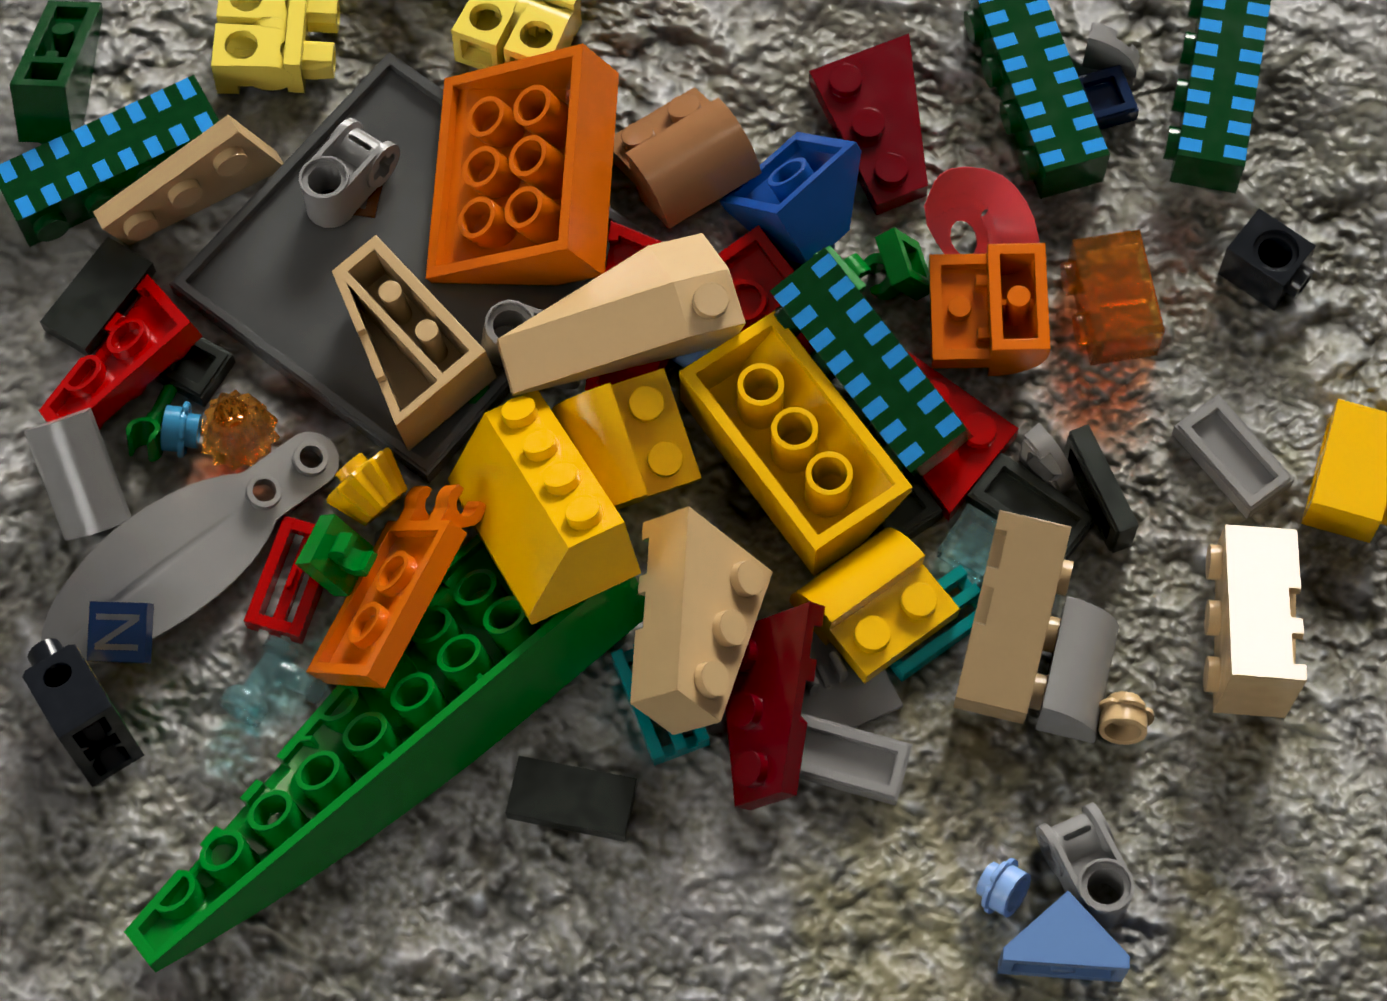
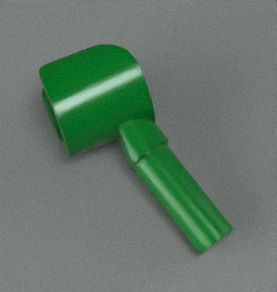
M164 385L146 417L136 418L127 424L126 438L130 457L133 456L138 447L147 445L148 460L150 462H154L162 456L160 426L163 422L166 405L172 403L177 393V389L173 385Z

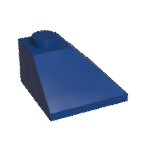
M796 132L759 165L761 174L731 191L719 202L748 231L759 225L786 261L803 265L813 257L814 253L822 250L824 247L831 246L835 249V243L850 230L862 151L857 142Z

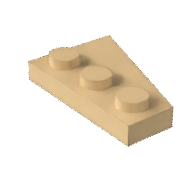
M227 115L93 211L104 231L130 246L273 175L284 163L276 150L230 115Z

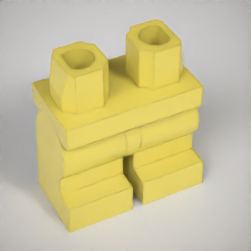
M218 0L216 14L218 23L215 24L211 60L217 94H239L240 86H253L269 91L288 88V92L305 93L306 79L335 78V42L310 41V32L338 33L340 25L339 0Z
M469 0L451 29L455 61L477 69H483L570 47L574 36H576L582 25L581 0Z

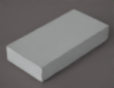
M1219 394L1177 423L1173 428L1172 435L1246 519L1289 489L1294 482L1291 474Z
M801 713V716L808 724L799 779L896 806L913 744Z

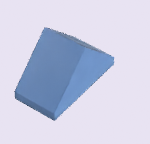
M1069 891L1065 892L1005 945L998 960V974L1122 982L1130 969V956Z

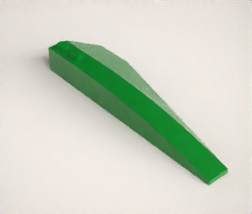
M477 534L456 553L386 687L372 688L337 685L277 754L276 757L281 764L265 783L256 779L240 797L241 801L245 804L241 811L224 830L217 826L211 830L200 843L202 849L196 863L189 871L177 870L126 928L124 933L155 972H158L268 907L368 841L473 763L641 623L644 619L645 596L638 594L639 583L635 577L630 578L531 625Z

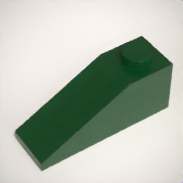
M48 0L10 82L19 142H34L43 145L81 127L87 111L103 15L101 2Z

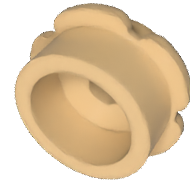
M1119 691L1110 694L1099 703L1098 731L1103 739L1115 744L1130 745L1141 742L1146 738L1147 727L1154 721V712L1151 708L1146 707L1145 702L1140 696L1132 692Z

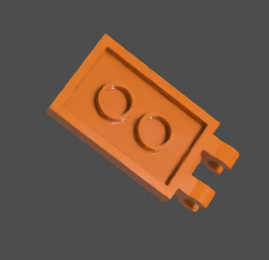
M459 484L445 485L439 490L432 512L428 514L425 503L432 489L429 486L412 487L405 497L404 509L398 520L386 523L372 550L378 556L366 577L358 578L352 592L343 602L306 672L323 684L385 688L467 535V532L462 528L478 524L484 516L486 505L481 501H468L464 506L463 512L460 514L457 509V500L464 488Z

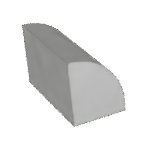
M91 407L24 430L64 540L78 539L121 525L131 517Z
M1067 596L1060 616L1059 631L1050 659L1046 688L1035 730L1094 744L1100 717L1099 703L1105 697L1119 624L1105 610L1086 601Z

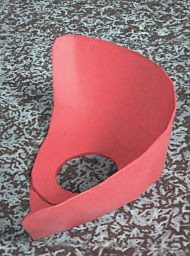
M958 167L944 171L934 181L924 204L926 224L944 254H960L954 248L950 237L951 228L957 221L968 223L975 232L976 248L972 254L987 253L988 244L1040 243L1035 218L1027 201L1017 187L1003 175L985 168ZM985 209H988L986 214L984 216H981L982 212Z

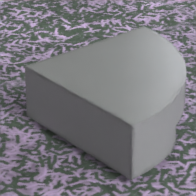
M1092 22L1082 67L1102 70L1121 65L1125 76L1136 78L1140 61L1138 49L1133 44L1128 47L1124 42L1117 39L1118 31L1101 23Z
M1040 423L1036 424L1024 435L1019 461L1031 473L1064 494L1074 485V475L1071 466L1052 436Z

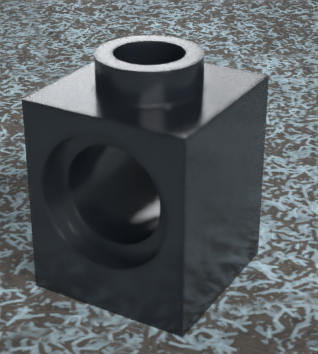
M1259 208L1227 247L1218 274L1275 311L1287 294L1296 299L1309 283L1314 270L1308 267L1316 245ZM1260 259H1274L1277 262H1279L1282 267H1269L1265 265Z

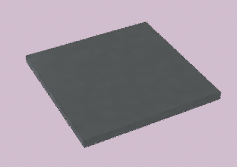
M389 52L169 285L176 296L380 448H390L395 459L430 484L472 436L483 414L498 407L511 392L504 367H498L491 363L497 378L489 384L490 388L476 404H469L468 402L409 451L393 421L389 407L374 375L332 270L377 235L480 345L485 317L490 308L498 302L515 300L545 310L595 278L561 285L431 283L425 279L443 89ZM348 118H355L363 125V131L381 142L391 141L398 145L400 148L399 161L392 175L383 184L375 218L353 215L342 226L323 228L313 223L308 217L298 181L299 172L303 165L329 140L331 134L341 122ZM609 207L608 235L611 221L645 234L644 230ZM607 235V249H606L605 269H606V266H607V259H608L609 246H610V243H609V241H608V235ZM502 326L494 330V333L500 338L514 329V327Z

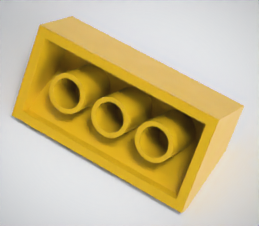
M773 311L680 370V400L814 576L860 546L912 492V485L790 329H784L774 316L776 311Z
M533 391L514 397L505 404L485 412L449 475L448 482L449 485L459 484L464 488L458 498L463 509L468 501H481L486 505L483 518L478 524L474 525V528L531 625L641 574L624 520L540 392Z

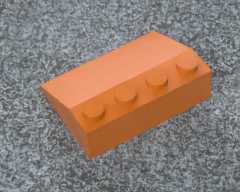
M582 43L444 79L425 279L431 283L561 285L596 278L605 273L619 73Z

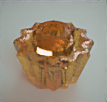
M237 390L229 394L221 392L217 399L210 400V407L203 412L200 435L203 437L202 452L212 456L213 465L215 466L227 465L232 471L243 465L251 467L258 462L259 458H263L271 453V445L280 439V436L275 431L278 419L267 411V406L249 393L240 394Z

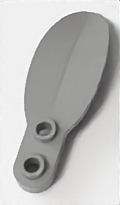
M317 432L299 433L241 473L216 476L190 484L160 498L131 516L108 534L85 557L63 585L47 614L41 641L54 638L59 640L63 647L75 644L89 666L102 663L87 661L90 601L154 604L152 640L185 622L222 594L252 564L267 542L275 523L281 521L284 515L288 516L331 484L339 467V454L334 443L326 436ZM307 451L314 452L319 456L321 464L315 468H308L301 463L300 455ZM261 484L268 485L274 491V498L270 501H260L254 496L253 489Z

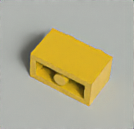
M1342 399L1337 400L1326 424L1301 524L1367 543L1371 542L1380 524L1387 526L1386 411Z

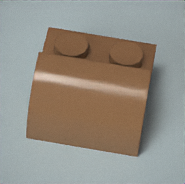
M695 87L675 97L667 104L615 134L613 163L636 185L641 201L668 229L761 174L754 149L730 109L719 97L710 102Z

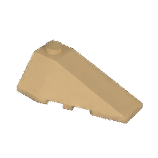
M700 233L648 245L497 339V345L513 397L715 348L739 334L746 322L728 266L704 234Z

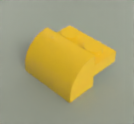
M664 368L613 385L607 383L570 397L552 408L553 414L616 510L643 502L646 498L702 479Z
M891 527L884 528L795 591L789 600L793 607L809 601L825 606L822 627H814V632L825 645L830 642L864 684L954 620L960 611L958 605L923 565L925 554L906 535Z

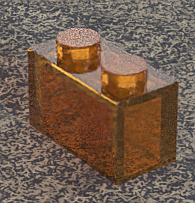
M1140 229L1073 239L1068 262L1061 263V281L1065 295H1074L1078 312L1073 313L1072 316L1073 333L1077 346H1086L1090 366L1157 356L1165 329Z

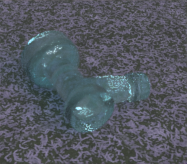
M269 635L262 647L265 653L244 685L229 686L218 700L220 706L231 716L252 727H259L267 714V704L263 698L274 681L294 692L305 695V699L315 705L320 702L328 688L327 683L318 678L315 680L303 669L294 665L299 652L287 641L274 635Z

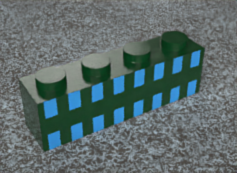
M971 0L969 10L964 11L966 32L972 43L979 42L984 54L981 58L985 81L989 88L997 87L1002 102H1000L999 110L1002 124L1007 134L1015 133L1020 149H1018V162L1024 179L1026 181H1034L1040 199L1103 182L1110 153L1048 1Z
M1190 0L1187 18L1197 19L1195 33L1185 32L1179 64L1188 65L1189 69L1187 80L1177 78L1171 111L1179 112L1181 116L1179 127L1169 126L1165 142L1163 159L1173 161L1169 182L1236 194L1246 162L1271 0Z
M192 75L1 163L0 190L29 247L42 241H53L63 236L68 229L93 217L96 218L93 211L212 127L219 119L195 75Z
M825 247L770 290L780 304L779 307L773 310L776 311L774 316L784 329L789 328L795 337L800 333L806 337L815 349L809 355L830 382L835 378L840 381L850 394L844 400L865 427L870 423L874 425L885 440L880 446L901 472L907 468L914 477L920 479L974 437Z

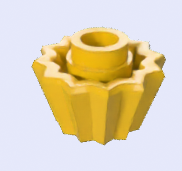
M386 447L369 460L361 452L348 461L336 472L335 476L341 483L328 495L326 500L334 508L366 526L400 499L408 489L391 449Z

